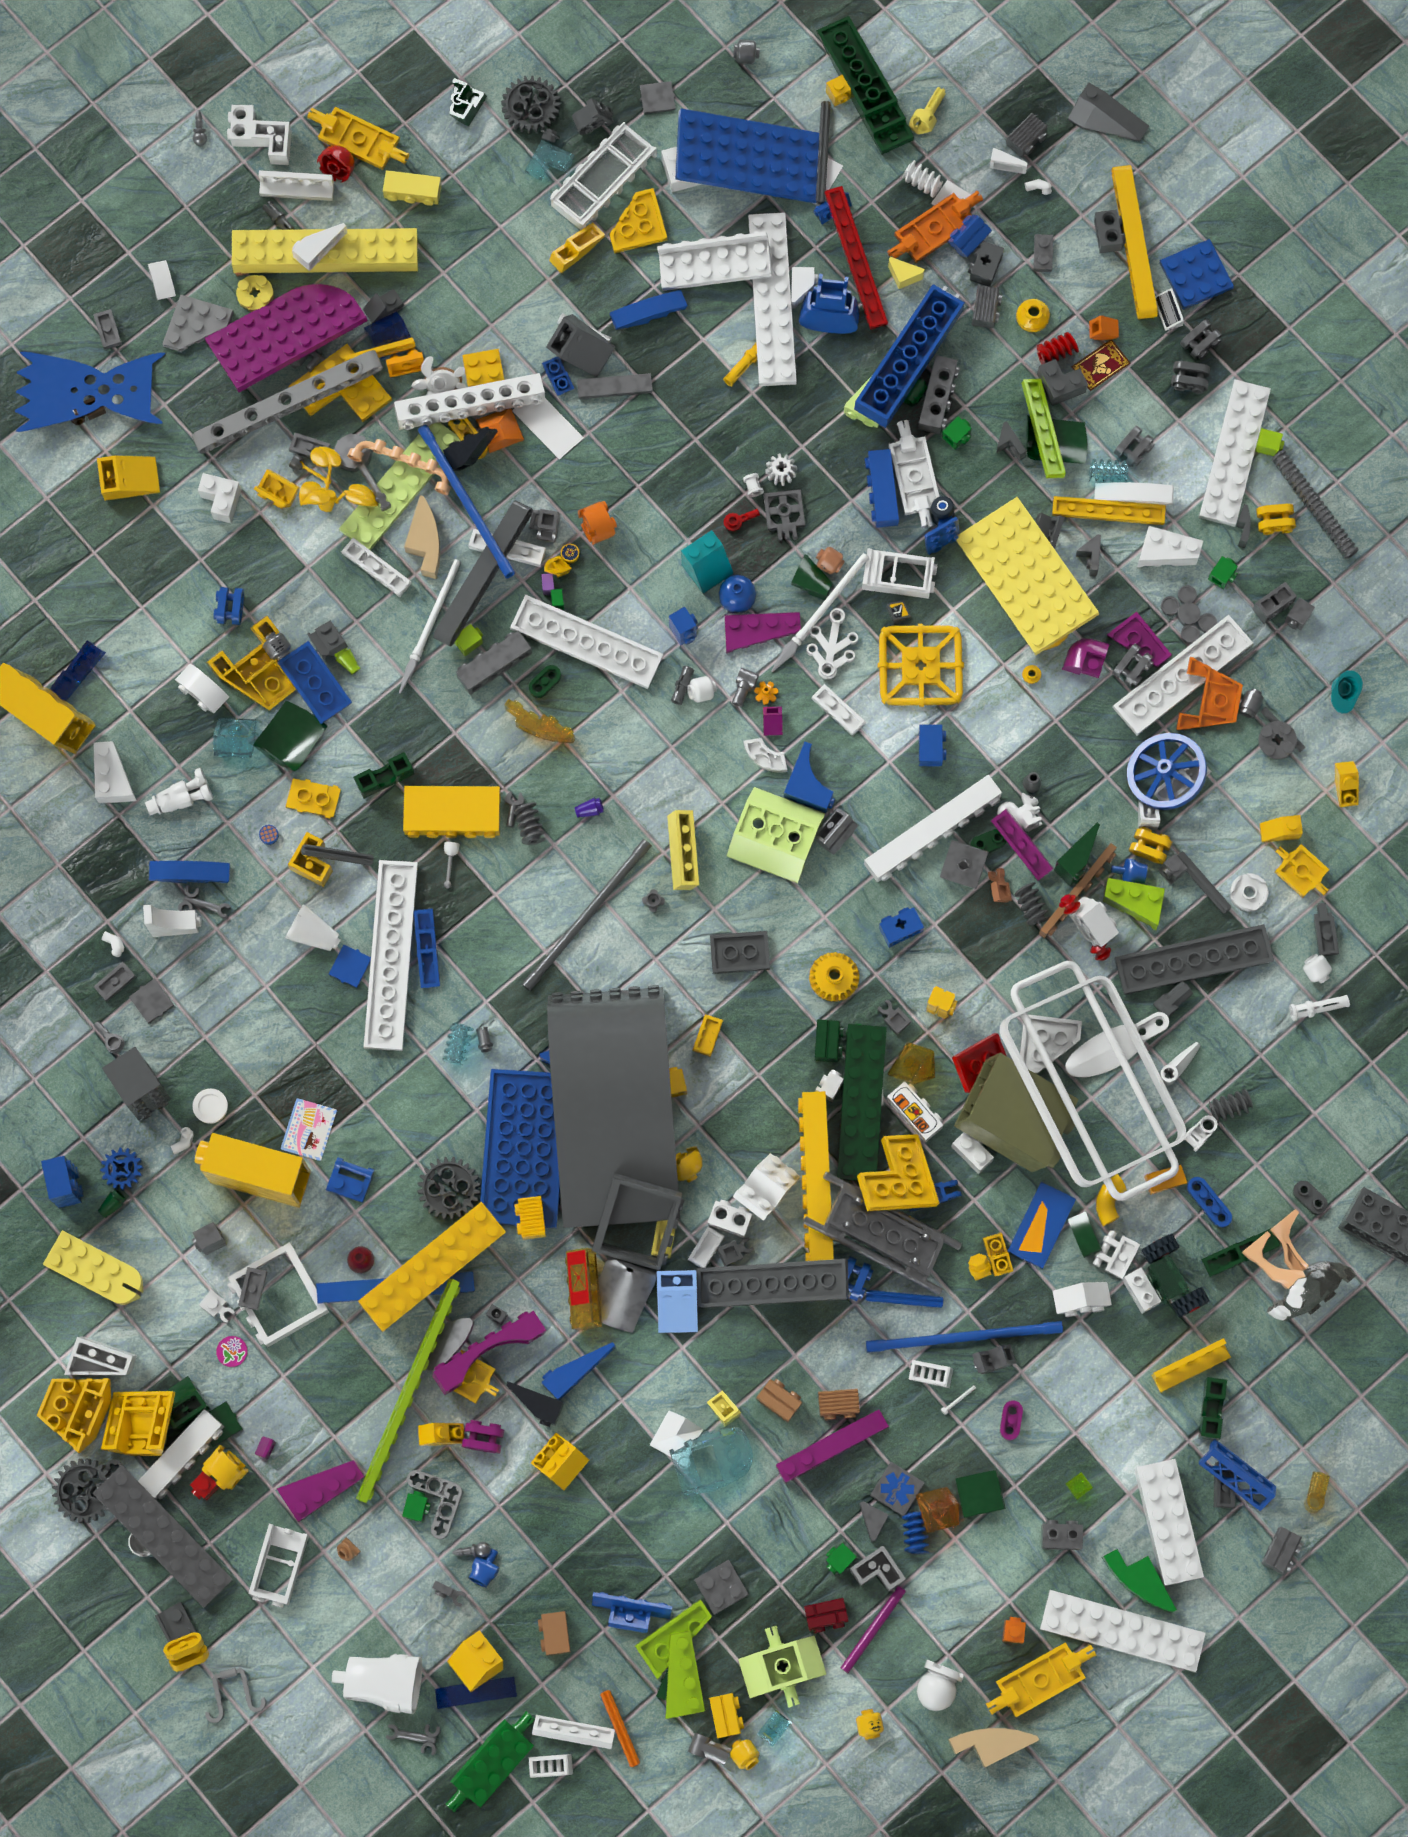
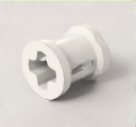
M757 473L743 478V482L746 483L748 488V497L750 498L764 493Z

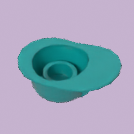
M1347 670L1337 677L1331 685V703L1334 709L1341 714L1350 712L1361 694L1363 681L1357 672Z

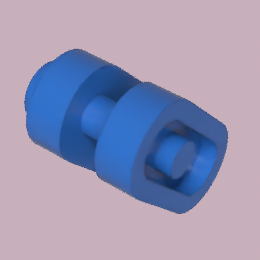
M220 587V590L216 591L218 606L214 609V620H217L218 624H226L227 619H232V625H241L244 589L235 588L233 594L229 593L228 587ZM229 601H233L232 611H228Z
M850 1256L848 1259V1281L852 1272L859 1276L856 1284L848 1283L849 1292H851L850 1299L857 1301L858 1298H863L866 1291L863 1285L865 1280L870 1281L874 1270L870 1269L872 1265L865 1262L863 1267L855 1265L857 1259Z

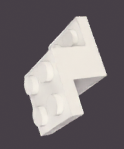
M770 1153L755 1167L746 1182L736 1191L733 1197L764 1221L780 1205L789 1190L799 1181L801 1176L794 1169L781 1162L777 1156Z

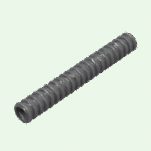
M1285 450L1275 454L1272 462H1275V466L1279 467L1278 470L1282 471L1283 476H1286L1285 479L1289 480V485H1293L1292 489H1296L1295 493L1299 494V498L1303 499L1302 502L1306 503L1307 508H1310L1309 511L1313 512V517L1317 518L1316 521L1320 522L1319 525L1323 526V530L1327 531L1326 534L1331 536V540H1334L1333 543L1337 545L1338 550H1341L1340 553L1344 554L1345 559L1355 555L1359 548L1355 547V543L1351 542L1352 539L1348 538L1347 533H1344L1345 530L1341 529V524H1338V520L1334 519L1335 516L1330 514L1331 511L1327 510L1328 507L1323 505L1324 502L1320 501V496H1317V492L1313 491L1314 488L1310 487L1309 482H1306L1307 479L1303 478V474L1299 473L1300 470L1296 469L1297 466L1293 464L1292 459H1289L1290 456L1286 455Z

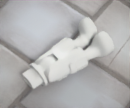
M197 768L195 770V778L190 782L186 783L182 780L172 784L169 788L159 792L156 797L152 796L151 800L146 801L145 804L150 816L156 813L160 815L193 805V801L212 800L213 795L202 769ZM200 788V790L189 794V791Z

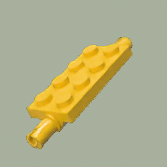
M334 107L332 113L324 114L311 108L310 111L312 113H308V119L322 126V130L318 135L320 141L331 146L339 145L345 147L351 152L352 156L381 170L384 169L390 158L406 164L407 161L405 160L409 159V153L396 148L400 141L399 136L342 109Z
M1065 1642L996 1681L1001 1695L985 1703L987 1708L996 1705L989 1712L993 1715L1007 1706L1008 1708L1010 1707L1016 1718L1085 1679L1086 1677L1080 1667L1082 1663L1097 1656L1095 1651L1086 1654L1093 1647L1088 1645L1074 1653L1071 1652Z

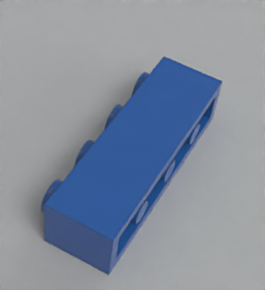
M891 449L868 451V458H865V469H869L870 474L867 475V486H871L872 493H869V503L873 504L874 508L871 511V520L875 522L876 528L898 526L899 515Z

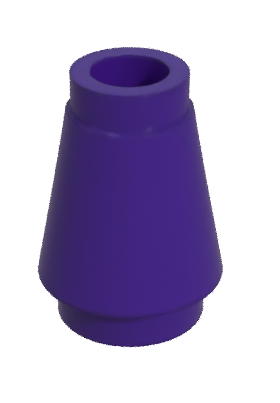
M594 797L576 806L575 812L577 818L600 816V813L604 812L601 799Z

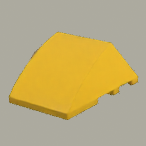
M52 1379L37 1416L60 1435L65 1442L70 1444L75 1451L81 1453L96 1439L111 1404V1379Z

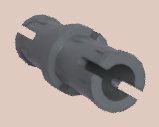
M272 201L267 202L269 207L264 204L262 209L272 218L274 225H278L281 230H294V227L285 218V214L280 212Z
M683 666L679 680L675 683L676 688L671 698L672 703L682 705L694 673L693 668Z

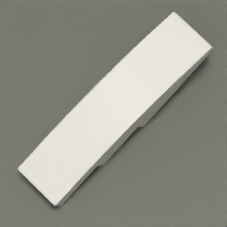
M1131 482L1095 483L1094 499L1169 505L1173 504L1174 486Z

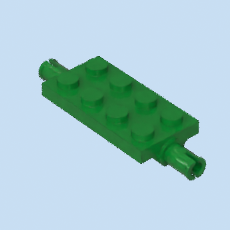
M525 1711L515 1725L509 1724L504 1719L452 1778L450 1782L457 1787V1791L445 1804L454 1813L466 1798L471 1799L481 1808L533 1748L534 1745L524 1737L525 1730L535 1721V1718L527 1711Z

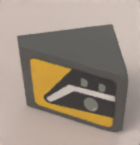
M904 600L887 604L886 608L893 624L911 618Z

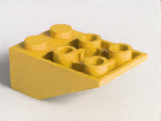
M115 455L97 458L101 494L105 501L160 493L156 457Z

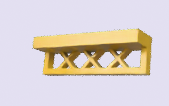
M1223 1338L1154 1372L1151 1376L1159 1392L1161 1393L1230 1359L1231 1356L1225 1347V1339Z

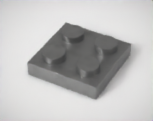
M729 1560L694 1579L714 1615L749 1595Z

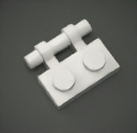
M1110 1230L1108 1235L1104 1236L1102 1240V1251L1097 1252L1094 1256L1093 1265L1099 1268L1102 1262L1107 1263L1108 1265L1104 1271L1122 1280L1140 1244L1125 1236H1122L1120 1242L1114 1240L1117 1233ZM1110 1246L1116 1248L1112 1257L1106 1255Z

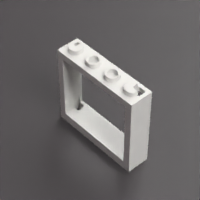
M290 1242L247 1267L258 1269L287 1253L318 1309L268 1337L253 1309L240 1307L242 1311L246 1309L249 1315L246 1319L251 1328L255 1326L258 1334H256L259 1343L261 1345L264 1343L267 1348L329 1313L324 1303L317 1304L316 1287ZM247 1267L228 1277L230 1283L227 1285L232 1294L237 1293L239 1299L242 1289L237 1280L246 1275Z

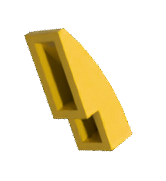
M592 222L569 237L564 245L554 250L549 261L562 273L594 248L605 237V234Z

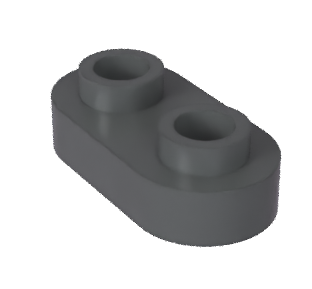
M1299 1181L1294 1186V1197L1312 1214L1320 1215L1327 1209V1199L1309 1182ZM1305 1187L1307 1193H1302L1300 1188ZM1315 1201H1320L1321 1207H1317Z

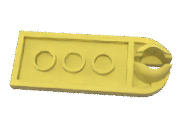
M63 1230L43 1263L49 1269L119 1305H126L140 1299L138 1294L123 1287L124 1284L135 1288L141 1293L144 1292L143 1279L139 1271Z

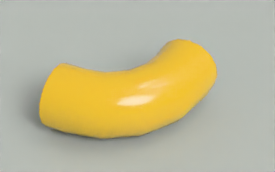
M1118 1174L1111 1177L1119 1193L1127 1191L1123 1180ZM1105 1184L1101 1186L1096 1198V1211L1103 1227L1120 1217L1115 1208L1116 1199L1110 1195Z

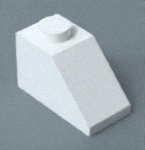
M792 267L791 309H795L800 305L809 291H813L814 285H818V274H814V267Z

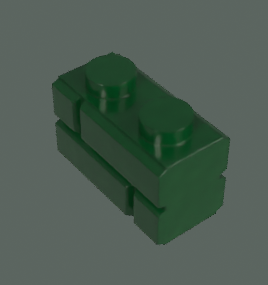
M817 1020L814 1061L838 1062V1057H842L843 1046L839 1045V1038H843L844 1027L840 1026V1021Z

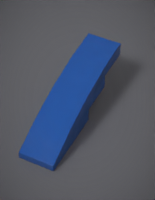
M678 290L627 305L610 312V317L615 329L619 330L647 324L652 319L666 317L670 312L685 310L688 305L682 291Z
M150 861L149 881L185 884L187 882L228 883L230 863Z
M433 908L414 910L421 988L440 986Z

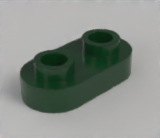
M555 665L546 666L529 683L530 694L535 698L544 697L561 680L560 669ZM550 674L555 675L553 679H550L548 676ZM541 687L542 690L537 692L535 691V688Z
M993 829L974 837L970 846L991 853L1004 847L1006 839L998 829ZM999 835L1001 840H995L994 836ZM981 842L984 846L979 848L976 844Z

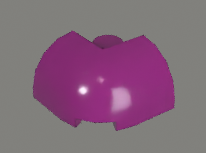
M1083 638L1077 640L1070 646L1062 670L1078 675L1083 673L1099 678L1109 644L1094 639Z

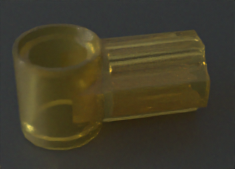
M1313 1471L1307 1497L1304 1501L1305 1509L1308 1512L1316 1513L1324 1506L1329 1475ZM1310 1498L1318 1500L1319 1506L1317 1508L1310 1505Z

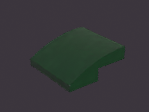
M997 1470L955 1479L964 1518L1006 1509Z

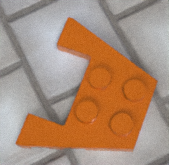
M1189 657L1186 674L1205 677L1206 680L1199 716L1179 713L1176 730L1235 723L1243 685L1203 664L1194 657Z

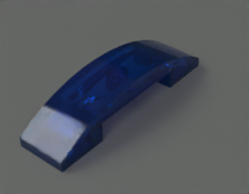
M515 1677L488 1680L472 1692L464 1684L435 1689L437 1709L517 1697Z

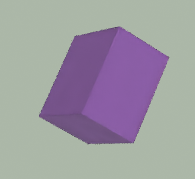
M542 574L543 595H551V590H554L553 574Z

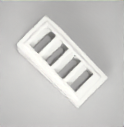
M993 148L990 168L1026 174L1027 162Z
M912 1360L909 1380L950 1388L953 1369L951 1367ZM918 1366H922L920 1377H916ZM926 1368H929L928 1378L926 1379ZM936 1369V1370H937L936 1380H932V1379H933V1375H934V1370ZM945 1371L944 1381L941 1382L942 1372Z
M572 1755L529 1757L530 1778L572 1775ZM562 1759L564 1761V1771H562ZM545 1760H548V1772L545 1769ZM553 1760H556L557 1772H554ZM537 1761H540L541 1773H537Z

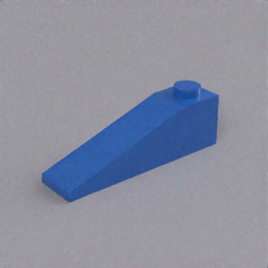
M612 1342L556 1368L553 1372L549 1370L542 1377L544 1379L541 1382L542 1385L555 1399L560 1401L616 1348L615 1344Z

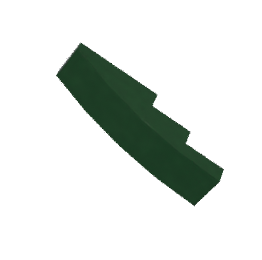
M1268 1229L1201 1260L1209 1277H1212L1249 1261L1242 1252L1267 1231L1271 1236L1264 1246L1263 1254L1281 1245L1275 1235Z

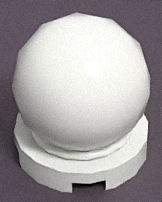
M927 1660L924 1667L928 1669V1673L923 1675L918 1682V1698L922 1705L929 1710H944L955 1700L957 1692L955 1683L957 1681L962 1682L964 1674Z

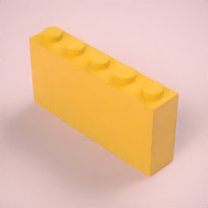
M404 786V834L410 838H418L419 835H427L429 838H437L438 835H446L447 838H456L457 835H465L466 838H476V835L484 836L485 838L500 836V787Z

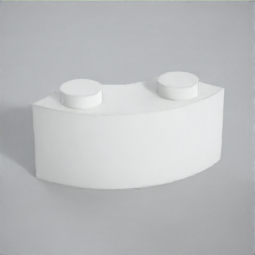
M189 664L175 679L179 684L178 688L185 695L188 693L199 702L198 706L205 712L209 710L215 713L229 698L215 682L192 664Z

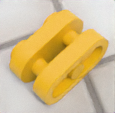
M1293 504L1265 505L1256 509L1257 518L1263 519V521L1258 523L1259 532L1263 533V535H1271L1279 531L1290 533L1296 528L1295 519L1289 518L1290 515L1294 514Z
M1146 827L1136 829L1134 838L1138 840V843L1132 842L1129 852L1151 862L1163 864L1167 859V855L1163 853V850L1169 851L1172 845L1170 837L1165 834L1158 835L1152 833V830ZM1145 844L1156 847V849L1145 846Z
M196 1632L170 1641L163 1649L171 1668L176 1672L201 1664L209 1657V1651L201 1635Z

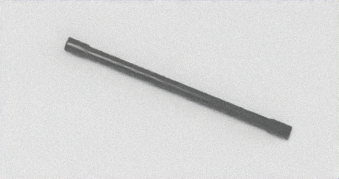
M643 839L615 875L537 968L522 983L523 987L528 991L534 988L542 975L635 864L652 847L648 841Z

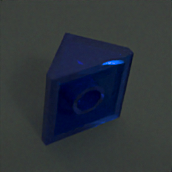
M397 311L364 327L374 348L411 338L404 320Z

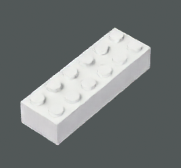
M1176 1459L1136 1467L1134 1471L1160 1579L1164 1587L1203 1578L1204 1575Z

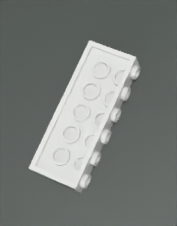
M767 232L740 233L730 237L719 236L715 239L702 238L698 241H682L678 244L665 243L657 247L663 291L772 277Z

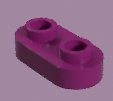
M1008 1401L1003 1407L1000 1435L1005 1440H1014L1020 1433L1023 1407L1018 1401ZM1015 1408L1016 1414H1010L1009 1409ZM1007 1427H1011L1013 1429L1012 1434H1008L1006 1432Z

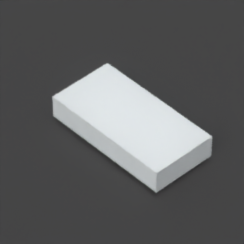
M708 1226L689 1256L688 1261L700 1268H706L725 1236Z

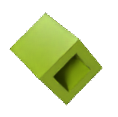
M1261 428L1255 452L1274 456L1278 451H1282L1285 443L1282 440L1283 434Z
M469 624L461 631L455 644L463 655L467 656L483 644V634L478 627L474 628Z

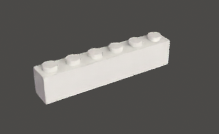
M204 1409L138 1482L156 1500L158 1498L161 1500L168 1493L167 1488L171 1484L175 1485L182 1478L181 1473L185 1469L189 1470L196 1461L194 1459L199 1454L203 1455L210 1446L208 1444L213 1439L217 1440L222 1435L224 1426Z

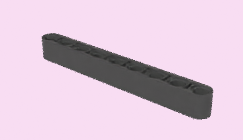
M516 500L513 501L492 535L505 558L529 521L533 511L531 507ZM487 545L434 632V639L450 647L457 640L499 570L497 561Z

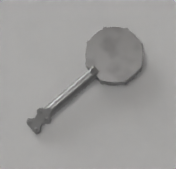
M350 433L337 440L334 450L341 457V469L354 472L360 470L376 496V502L381 504V510L386 511L391 508L390 502L386 501V495L381 492L366 467L369 465L373 451L368 448L363 449L361 452L364 453L361 462L354 461L347 456L350 448H355L360 442L367 441L365 436Z

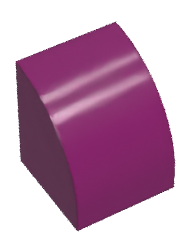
M763 707L764 736L783 735L782 707Z

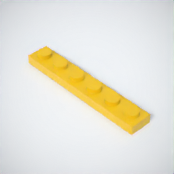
M1054 496L1052 516L1164 525L1166 505Z

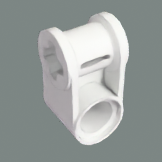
M1205 1116L1183 1136L1184 1140L1194 1148L1195 1152L1214 1133L1218 1125L1217 1120L1213 1116ZM1210 1121L1213 1124V1129L1206 1130L1203 1127V1122Z

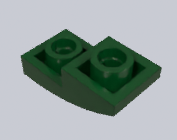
M1086 1211L1068 1219L1084 1258L1102 1251Z

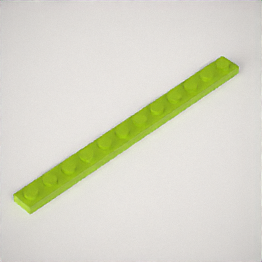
M448 1279L356 1496L357 1500L367 1503L373 1497L375 1491L373 1489L374 1484L380 1480L383 1472L381 1470L382 1465L390 1457L391 1444L394 1445L398 1438V1433L396 1432L398 1427L402 1426L405 1421L406 1415L404 1413L413 1402L414 1397L412 1394L414 1390L420 1386L422 1380L420 1378L421 1373L428 1367V1357L430 1352L433 1353L436 1348L437 1342L435 1340L437 1335L441 1334L445 1324L443 1321L445 1316H449L453 1307L451 1302L459 1294L460 1282L454 1279Z

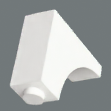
M143 905L144 924L152 937L199 933L198 927L202 926L201 916H198L195 910L173 911L158 909L152 905Z

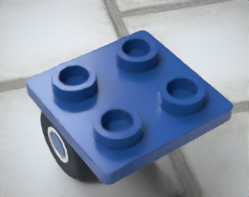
M946 496L937 497L931 505L933 522L938 527L924 535L928 555L940 551L948 543H954L958 539V534H960L959 521L955 517L953 501Z

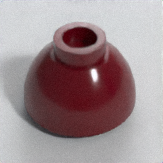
M364 1246L353 1248L347 1257L348 1266L355 1273L368 1272L374 1264L372 1251Z

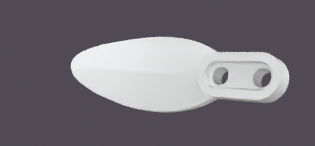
M1156 1012L1134 1024L1138 1033L1140 1029L1146 1030L1145 1035H1140L1143 1043L1168 1028L1169 1018L1165 1013ZM1157 1020H1162L1163 1024L1161 1026H1157L1155 1022ZM1120 1025L1111 1028L1128 1061L1137 1053V1050L1125 1026ZM1102 1032L1075 1050L1068 1058L1065 1069L1071 1076L1084 1078L1109 1072L1119 1067L1120 1063L1105 1033Z

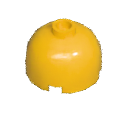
M697 1146L687 1148V1152L682 1154L681 1152L676 1154L678 1181L686 1180L689 1183L698 1178L696 1174L701 1171L703 1164L702 1156Z

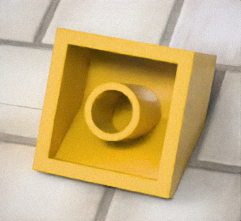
M480 1630L464 1640L447 1660V1663L470 1692L503 1670L502 1658Z

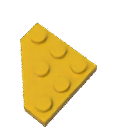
M654 188L636 192L632 197V201L620 216L615 228L610 232L609 236L614 254L667 241V234Z

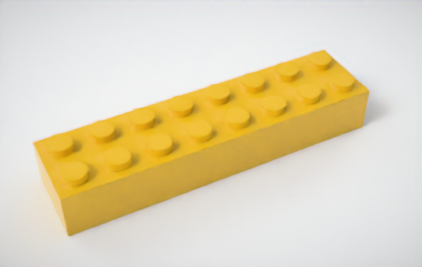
M480 1202L362 1297L358 1303L381 1332H383L505 1234L506 1231L486 1206Z

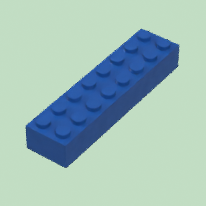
M933 284L856 399L854 410L887 428L962 314L965 302Z

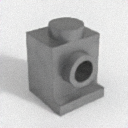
M1175 853L1163 863L1158 871L1171 885L1183 876L1188 868Z

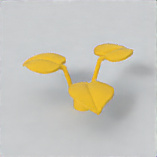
M316 447L311 451L310 458L314 464L319 467H328L326 486L321 488L318 483L313 481L303 483L299 491L301 506L314 504L318 505L324 512H331L334 504H339V501L345 495L346 499L353 504L378 506L372 490L361 484L350 485L348 490H345L337 498L336 493L329 489L332 467H339L341 464L340 455L328 447Z

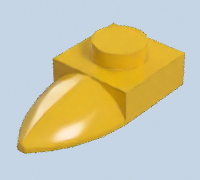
M560 555L549 559L544 565L545 572L554 574L558 578L568 574L572 569Z

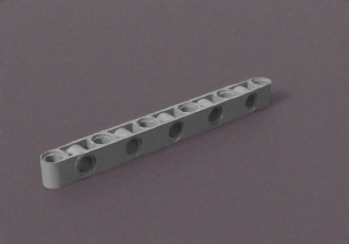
M375 350L367 351L193 433L192 438L199 453L209 452L376 374L383 369V366ZM354 367H358V372L354 374L351 373V370ZM320 383H325L324 388L317 389ZM286 399H291L290 404L283 405ZM252 415H258L256 420L250 421ZM219 430H224L223 435L219 437L216 436V433Z

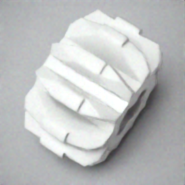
M779 453L777 459L772 456L771 462L766 463L768 468L765 470V473L769 475V481L774 480L775 485L781 482V485L784 486L785 481L791 483V478L796 477L795 471L797 466L793 465L794 459L788 460V455L781 458Z

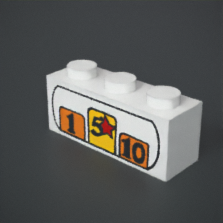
M903 1082L887 1096V1101L914 1132L919 1135L922 1141L926 1143L943 1128V1119L937 1113H932L929 1109V1103L924 1098L920 1099L917 1096V1090L911 1083L908 1085L906 1082Z

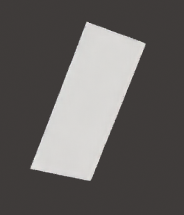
M546 398L544 402L539 404L524 405L512 410L558 459H561L584 439Z

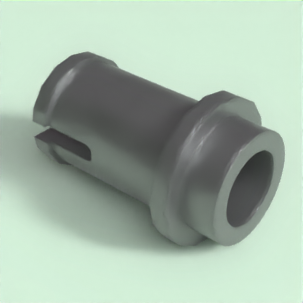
M482 1027L477 1028L478 1049L481 1052L491 1051L493 1043L490 1042L488 1027H483V1030Z

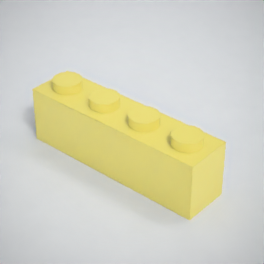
M675 810L667 816L673 890H692L699 885L693 810Z

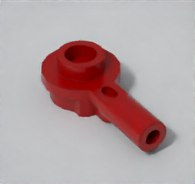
M755 509L740 516L736 513H730L724 518V527L729 531H737L742 526V522L760 516L759 510Z

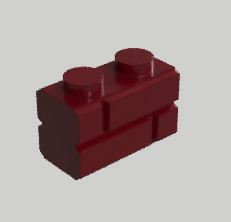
M843 1598L804 1606L809 1631L813 1630L814 1634L824 1632L825 1627L833 1626V1629L845 1627L844 1623L848 1622Z

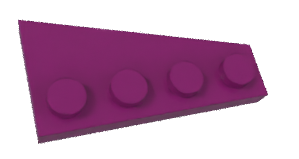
M352 1460L277 1488V1491L296 1520L300 1522L365 1478L355 1461Z

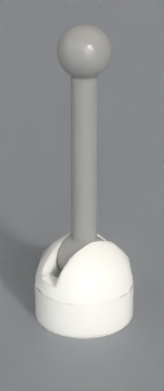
M444 842V852L449 856L447 877L444 882L445 888L451 887L452 857L458 853L459 843Z

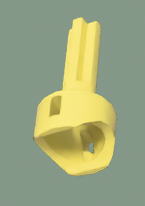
M937 87L924 109H917L909 122V127L913 132L924 134L933 130L937 123L934 113L946 94L945 89Z

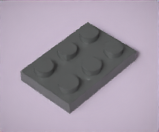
M767 931L710 935L713 974L770 970Z

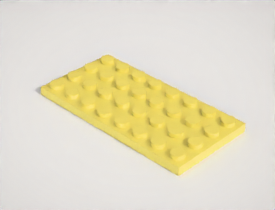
M1018 497L958 534L956 542L1035 655H1038L1099 615L1096 607Z

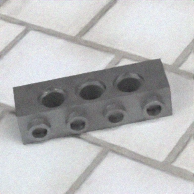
M936 355L918 430L940 435L941 429H945L947 418H944L945 411L949 412L951 401H948L949 395L954 394L956 384H952L953 379L958 378L960 367H957L958 360ZM946 376L948 380L942 381L939 377ZM942 393L944 397L938 398L935 394ZM938 410L940 413L938 415H934L931 413V411Z

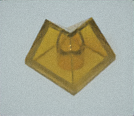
M907 1042L889 1070L888 1075L912 1084L934 1079V1051Z

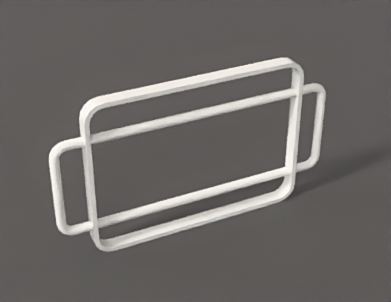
M1064 961L1014 984L1010 995L1018 1012L1002 1021L1000 1035L1074 1182L1081 1187H1091L1103 1181L1114 1199L1124 1201L1173 1178L1179 1170V1163L1172 1147L1184 1140L1183 1136L1186 1134V1127L1112 981L1105 976H1095L1086 980L1078 964L1073 961ZM1067 968L1073 970L1079 984L1024 1008L1018 995L1020 989ZM1091 983H1100L1107 990L1177 1129V1138L1174 1142L1169 1144L1089 986ZM1080 988L1083 989L1162 1148L1111 1173L1107 1172L1027 1013ZM1021 1017L1101 1176L1100 1178L1088 1181L1079 1173L1009 1033L1008 1024L1010 1020ZM1165 1151L1171 1163L1169 1171L1124 1193H1119L1116 1190L1110 1177Z

